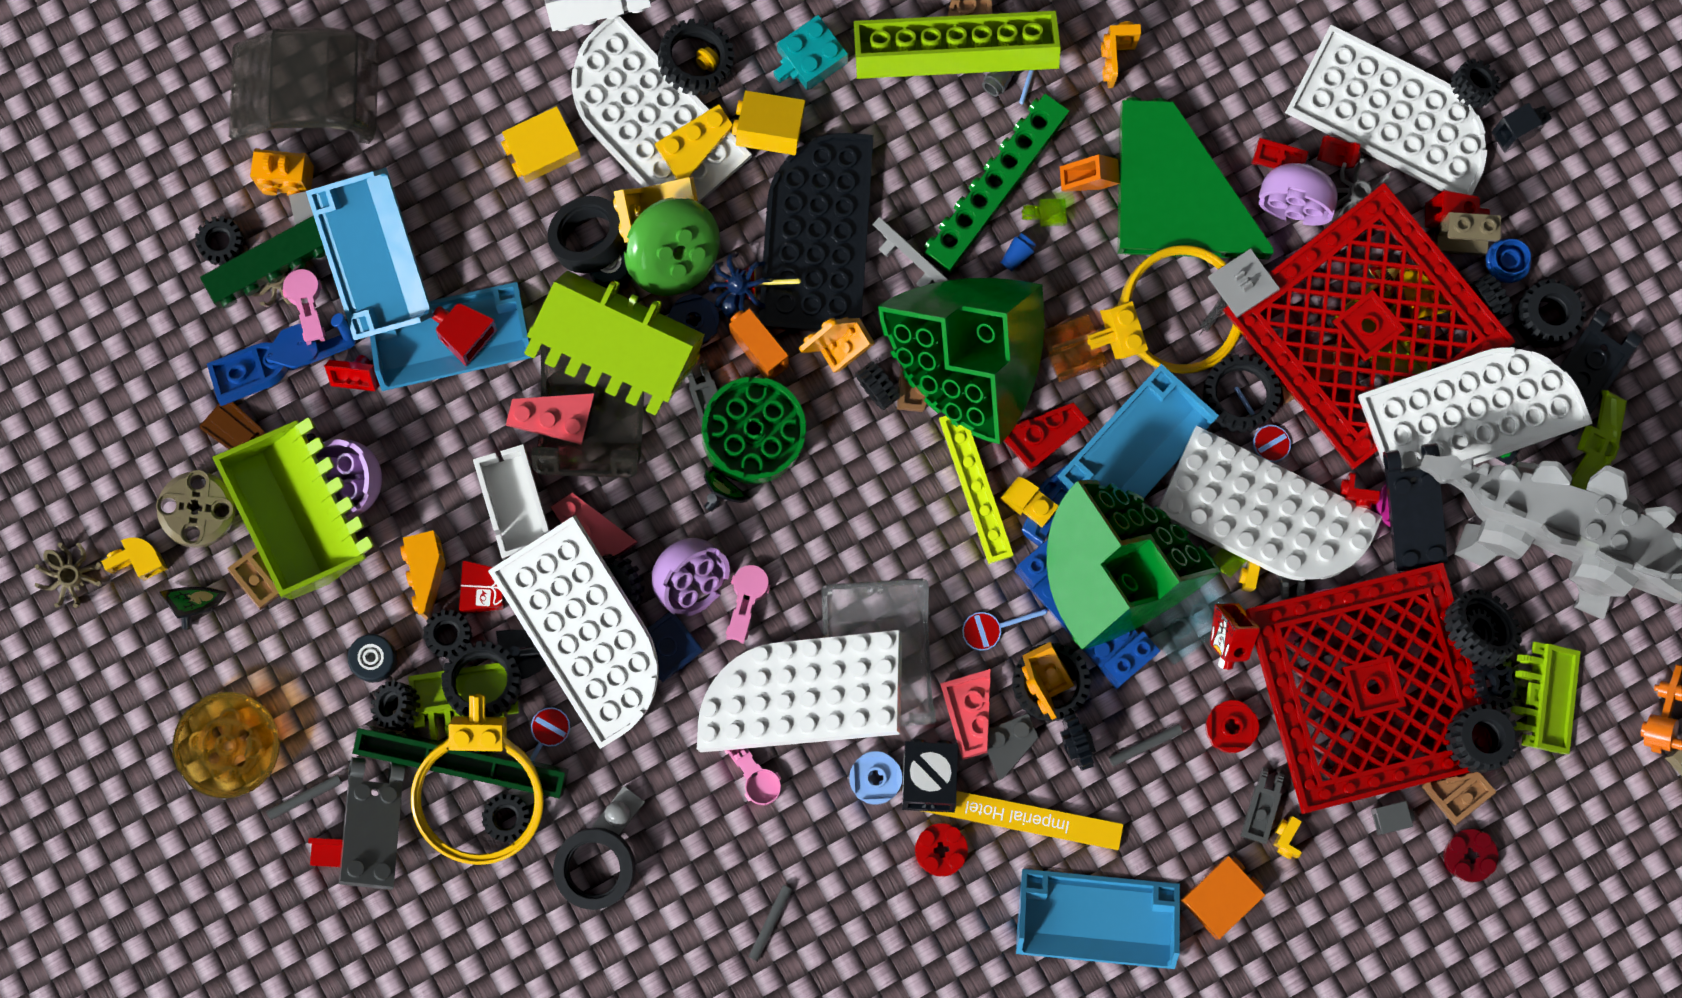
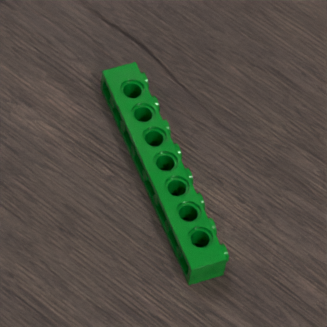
M1044 94L1040 100L1036 98L1028 108L1030 114L1027 118H1020L1013 128L1015 131L1011 139L1006 137L999 146L998 150L1001 152L996 159L991 157L983 168L986 172L981 178L977 176L969 186L971 192L966 198L962 196L954 206L955 213L951 218L949 216L945 217L939 226L940 233L936 238L931 236L925 244L924 258L947 275H950L1068 118L1069 110L1047 94ZM1042 120L1046 126L1044 128H1037L1034 126L1033 121ZM1026 139L1031 143V146L1023 148L1018 144V141ZM1012 159L1016 162V166L1012 168L1006 167L1003 161ZM995 178L998 179L1002 185L999 187H992L989 185L988 181L990 179ZM977 198H982L986 201L987 205L977 207L973 201ZM968 218L972 224L969 227H963L958 223V220ZM950 237L955 239L957 244L954 247H948L943 243V240Z

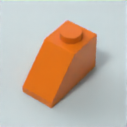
M1098 154L1060 166L1061 191L1101 190L1120 184L1118 159Z

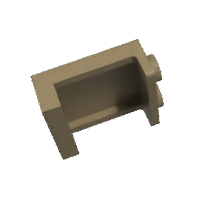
M1449 212L1436 228L1435 244L1442 253L1486 256L1488 241L1498 242L1500 240L1501 216Z

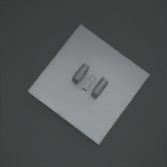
M1251 249L1208 276V279L1236 318L1280 290Z

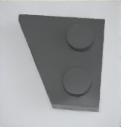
M1028 713L989 729L987 754L998 780H1002L1038 738Z

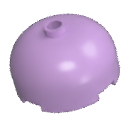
M1288 163L1274 168L1266 175L1259 193V205L1264 211L1281 220L1286 221L1287 217L1294 220H1304L1303 225L1316 226L1332 221L1338 195L1334 182L1323 171L1308 164Z
M334 439L323 442L325 447L315 455L319 462L326 457H331L334 468L325 475L329 482L336 477H341L344 487L335 493L338 502L349 496L354 504V507L345 513L346 518L362 514L374 504L381 490L382 472L377 458L370 449L356 441Z
M700 538L682 539L671 544L658 557L652 571V588L659 602L672 614L692 616L705 610L720 596L715 591L722 585L724 579L728 580L730 566L726 556L710 542ZM693 583L704 594L710 595L706 599L696 602L698 593L690 584Z

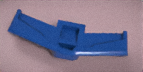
M1066 466L1050 478H1046L1039 487V491L1058 506L1069 491L1057 477ZM1055 513L1043 528L1027 516L1022 532L1033 543L1041 546L1048 535Z

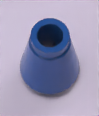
M1020 233L1018 237H1014L1000 263L1012 272L1034 253L1033 250L1037 245L1027 236Z

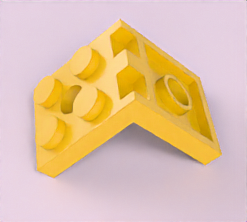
M688 177L643 188L614 191L615 198L613 200L614 208L618 212L620 219L619 232L624 238V243L629 240L627 235L638 216L652 204L671 197L674 199L690 198L698 202L694 178Z

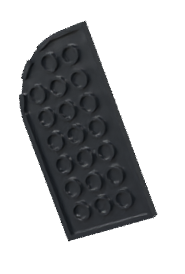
M836 133L817 137L816 140L799 146L796 155L790 154L775 173L767 199L763 253L765 265L762 267V278L772 277L773 280L801 279V283L761 285L760 302L765 304V308L759 309V321L766 329L819 332L822 329L821 325L831 318H835V320L845 317L849 319L860 318L862 321L874 135Z

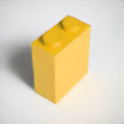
M745 90L743 100H738L736 115H740L739 120L734 119L732 135H736V146L796 155L804 117L805 100Z
M557 106L502 132L504 141L501 142V145L507 156L512 154L515 163L511 165L517 177L523 176L526 183L581 158L579 149Z

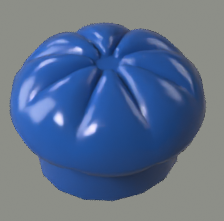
M1501 239L1492 244L1488 249L1486 266L1489 273L1496 280L1503 283H1515L1522 280L1529 273L1531 253L1528 246L1520 240Z

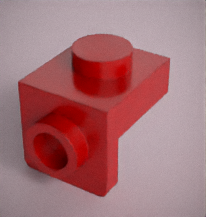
M1328 135L1323 136L1317 161L1341 168L1343 163H1347L1345 169L1354 168L1360 159L1359 149L1361 144L1357 142L1349 143Z
M1349 473L1346 479H1342L1340 494H1343L1346 500L1355 502L1356 507L1371 509V506H1375L1379 502L1380 491L1354 488L1356 473Z

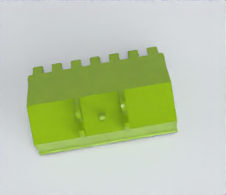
M567 270L554 281L535 323L527 334V337L531 338L524 352L525 355L533 359L536 358L543 344L551 348L545 360L546 365L555 368L562 354L569 356L571 359L565 374L576 377L582 364H586L591 367L585 380L586 384L596 387L602 374L605 373L611 376L605 390L606 393L616 396L624 382L632 386L625 401L636 406L643 392L650 394L652 397L646 412L657 415L663 402L668 403L698 362L705 334L660 314L662 303L659 301H654L650 308H647L637 303L638 296L634 294L631 295L630 299L617 294L620 283L612 281L608 288H605Z
M310 417L300 423L298 420L212 457L281 599L285 597L292 600L331 584L353 566L366 559L364 553L374 547L369 536L359 542L355 536V533L364 527L361 518L357 516L348 522L345 513L354 507L351 498L348 496L338 502L335 493L341 490L344 484L341 477H336L330 482L328 481L325 474L334 468V463L331 457H326L320 462L318 461L315 454L322 450L325 445L321 437H317L311 442L308 441L306 434L315 428Z

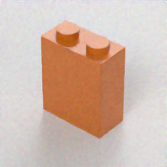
M750 308L745 312L742 310L737 312L730 319V336L765 378L773 380L789 367L787 353Z
M1229 856L1224 857L1180 899V902L1216 940L1221 939L1265 896L1261 891L1264 888L1255 877L1249 878L1243 872L1245 867L1236 857L1232 859Z

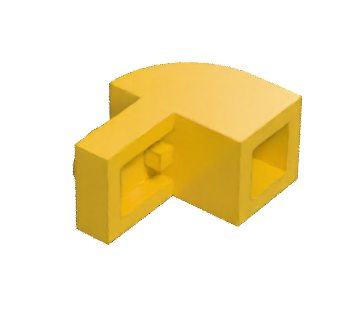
M1017 477L1001 497V501L1020 516L1024 513L1042 528L1058 508V505L1040 492L1036 485L1022 477Z
M134 537L121 540L125 550H114L107 555V559L101 561L105 570L111 574L133 565L137 576L144 581L168 569L160 552L153 545L143 539Z

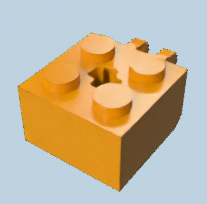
M254 149L250 177L263 194L275 196L278 192L287 193L289 196L311 190L314 165L307 153Z

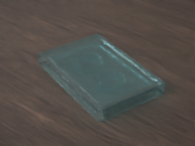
M1207 582L1177 605L1144 624L1173 666L1210 640L1215 604H1225L1210 582Z

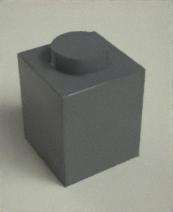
M1407 801L1371 810L1377 836L1413 827L1412 822L1415 821L1413 809L1407 805Z

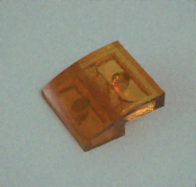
M1089 315L1044 329L1043 343L1058 382L1107 366V361L1101 347L1092 350L1087 343V335L1096 332Z

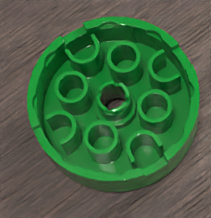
M743 377L727 383L710 399L703 415L701 428L702 444L709 461L724 476L746 484L766 483L782 476L798 459L805 440L806 421L799 401L785 386L768 378ZM757 425L761 429L760 434H749L746 429L747 426Z

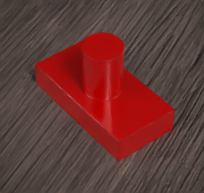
M358 355L353 362L328 360L324 365L330 385L333 387L376 391L380 386L374 365L364 355Z

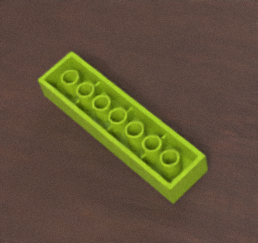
M1056 11L854 21L857 79L1059 69L1060 39Z

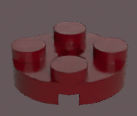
M1475 829L1462 830L1455 833L1448 844H1446L1443 853L1444 863L1448 871L1459 878V880L1468 883L1479 882L1495 872L1498 863V850L1494 841L1487 833ZM1469 848L1477 853V858L1474 860L1475 863H1471L1469 859L1464 857V854L1468 853Z

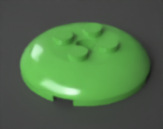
M671 197L660 200L645 209L631 226L627 235L629 240L627 252H624V259L629 275L643 290L659 296H674L685 293L701 283L710 273L716 262L720 247L718 225L711 212L693 199H674Z

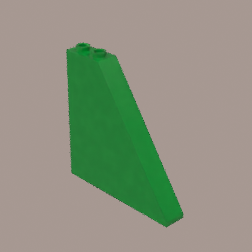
M1130 97L1122 100L1119 125L1120 184H1118L1117 254L1152 255L1164 248L1190 245L1206 249L1220 258H1237L1251 249L1258 259L1269 260L1273 255L1272 245L1174 102H1167L1164 98L1141 101V98ZM1173 255L1181 257H1195L1191 255Z

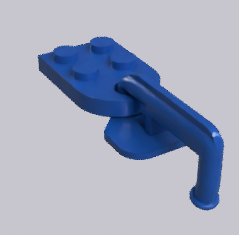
M337 313L331 319L332 326L337 327L341 335L317 344L316 340L311 341L310 345H307L302 335L303 329L300 323L283 329L273 343H259L207 363L220 406L274 386L284 378L287 371L296 370L352 348L356 340L353 339L349 324L345 320L344 315Z

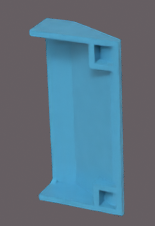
M387 167L306 191L354 340L420 323L434 317Z
M518 282L429 301L432 312L439 306L450 312L456 304L460 303L495 321L497 332L467 367L440 341L436 333L439 323L432 318L370 336L374 369L382 391L531 358L524 353L530 338L527 337L528 327Z
M1160 364L1057 477L1068 489L1080 480H1098L1100 485L1108 486L1112 483L1124 492L1130 490L1144 498L1182 457L1196 425L1206 430L1219 415L1165 366Z
M1022 869L1016 954L1175 969L1180 954V884Z

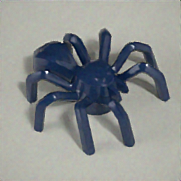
M730 253L727 259V266L732 276L720 270L719 267L723 266V262L715 264L716 273L727 279L728 282H714L708 289L715 293V287H728L727 290L718 295L715 306L722 309L725 316L729 319L739 310L745 312L743 305L746 294L756 306L762 309L765 308V304L758 301L750 291L753 286L773 281L772 277H763L751 282L750 277L754 269L765 265V261L755 262L750 266L747 275H745L746 270L741 272V268L735 271L732 265V259L736 258L739 253ZM732 293L723 301L722 304L720 303L721 299H723L728 294Z

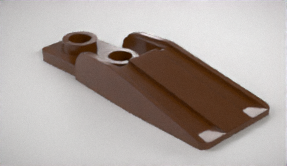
M233 402L223 406L218 404L200 425L201 430L228 450L266 434Z

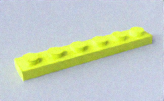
M947 416L940 417L939 422L988 565L1013 557L1014 555L971 430L961 425L958 427L951 424L952 420L947 418Z

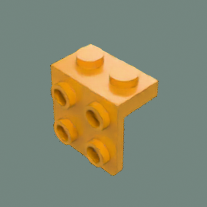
M1125 21L1118 25H1110L1108 33L1104 34L1103 42H1101V56L1106 57L1105 66L1102 69L1103 82L1107 81L1108 88L1114 87L1118 77L1117 50L1136 49L1141 36L1140 24Z
M845 317L836 320L831 318L821 325L822 329L819 332L808 335L803 340L804 344L799 347L801 353L822 352L832 371L837 373L875 343L860 318L849 319Z
M1049 642L1022 655L1025 663L1022 671L1027 679L1026 684L1031 694H1036L1039 699L1037 703L1044 715L1048 713L1053 720L1057 716L1051 697L1073 687L1074 683L1053 645Z

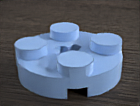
M879 751L868 752L857 759L852 766L849 775L850 786L856 797L865 803L872 805L884 804L894 798L900 789L902 772L897 762L886 753ZM873 771H878L880 776L883 775V780L879 781L877 786L873 785V781H868V776H872Z

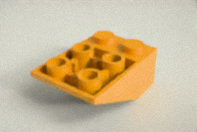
M434 530L403 537L404 545L400 546L403 561H406L410 569L406 571L409 586H412L416 595L411 597L414 610L426 620L428 618L431 619L446 564L441 540Z

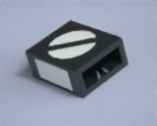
M923 739L905 741L902 810L955 813L958 744H952L948 740H939L936 743L926 742Z

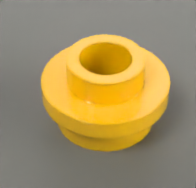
M710 47L700 48L696 52V62L701 69L710 72L716 69L719 58Z

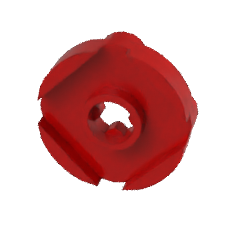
M1229 700L1220 703L1210 711L1206 719L1205 730L1213 747L1225 753H1239L1250 747L1257 738L1259 722L1255 713L1246 704L1236 700ZM1229 720H1234V724L1239 725V730H1235L1234 734H1230L1229 730L1225 729V725L1229 724Z
M939 823L927 827L919 835L915 844V856L918 864L926 872L937 877H946L957 872L964 865L968 855V845L965 837L958 828L949 824ZM940 842L949 848V852H946L943 858H940L938 853H934V848H937Z

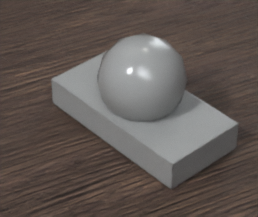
M623 786L591 828H605L620 835L645 802Z

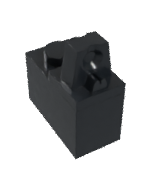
M1527 103L1504 116L1491 133L1503 152L1506 153L1533 138L1540 128L1548 123L1552 117L1545 106L1532 108L1531 104Z

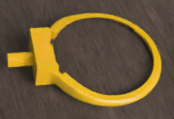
M1190 245L1172 246L1152 254L1130 274L1118 304L1100 310L1105 329L1087 335L1088 345L1093 350L1111 344L1115 359H1124L1136 355L1155 368L1162 364L1172 373H1196L1216 365L1229 354L1240 337L1241 332L1234 324L1224 344L1210 357L1193 364H1173L1161 360L1147 351L1148 347L1133 301L1129 302V300L1132 299L1135 286L1143 273L1151 265L1163 258L1173 255H1191L1206 260L1218 270L1225 266L1226 262L1206 249Z
M469 695V716H453L449 723V738L428 754L415 774L411 788V809L420 833L434 849L452 860L475 865L491 864L505 860L524 848L534 836L542 818L544 800L538 773L526 753L507 738V717H485V695ZM503 748H505L506 752L523 766L533 786L534 811L527 829L514 843L492 853H467L449 846L432 831L422 810L421 790L428 770L440 756L449 750L503 751Z

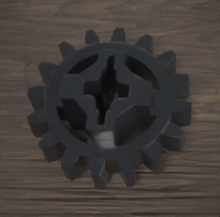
M1511 658L1506 659L1501 664L1495 666L1496 668L1492 669L1487 664L1484 666L1479 664L1472 666L1475 673L1469 675V678L1474 680V684L1470 685V688L1476 689L1477 692L1474 694V698L1480 697L1482 699L1481 705L1492 704V707L1499 706L1502 710L1515 706V700L1521 698L1517 692L1523 690L1524 687L1518 683L1522 679L1515 677V671H1518L1519 667L1511 666Z
M1075 713L1062 717L1064 730L1060 732L1070 761L1076 760L1081 771L1094 767L1092 754L1096 750L1093 738L1086 724H1080Z

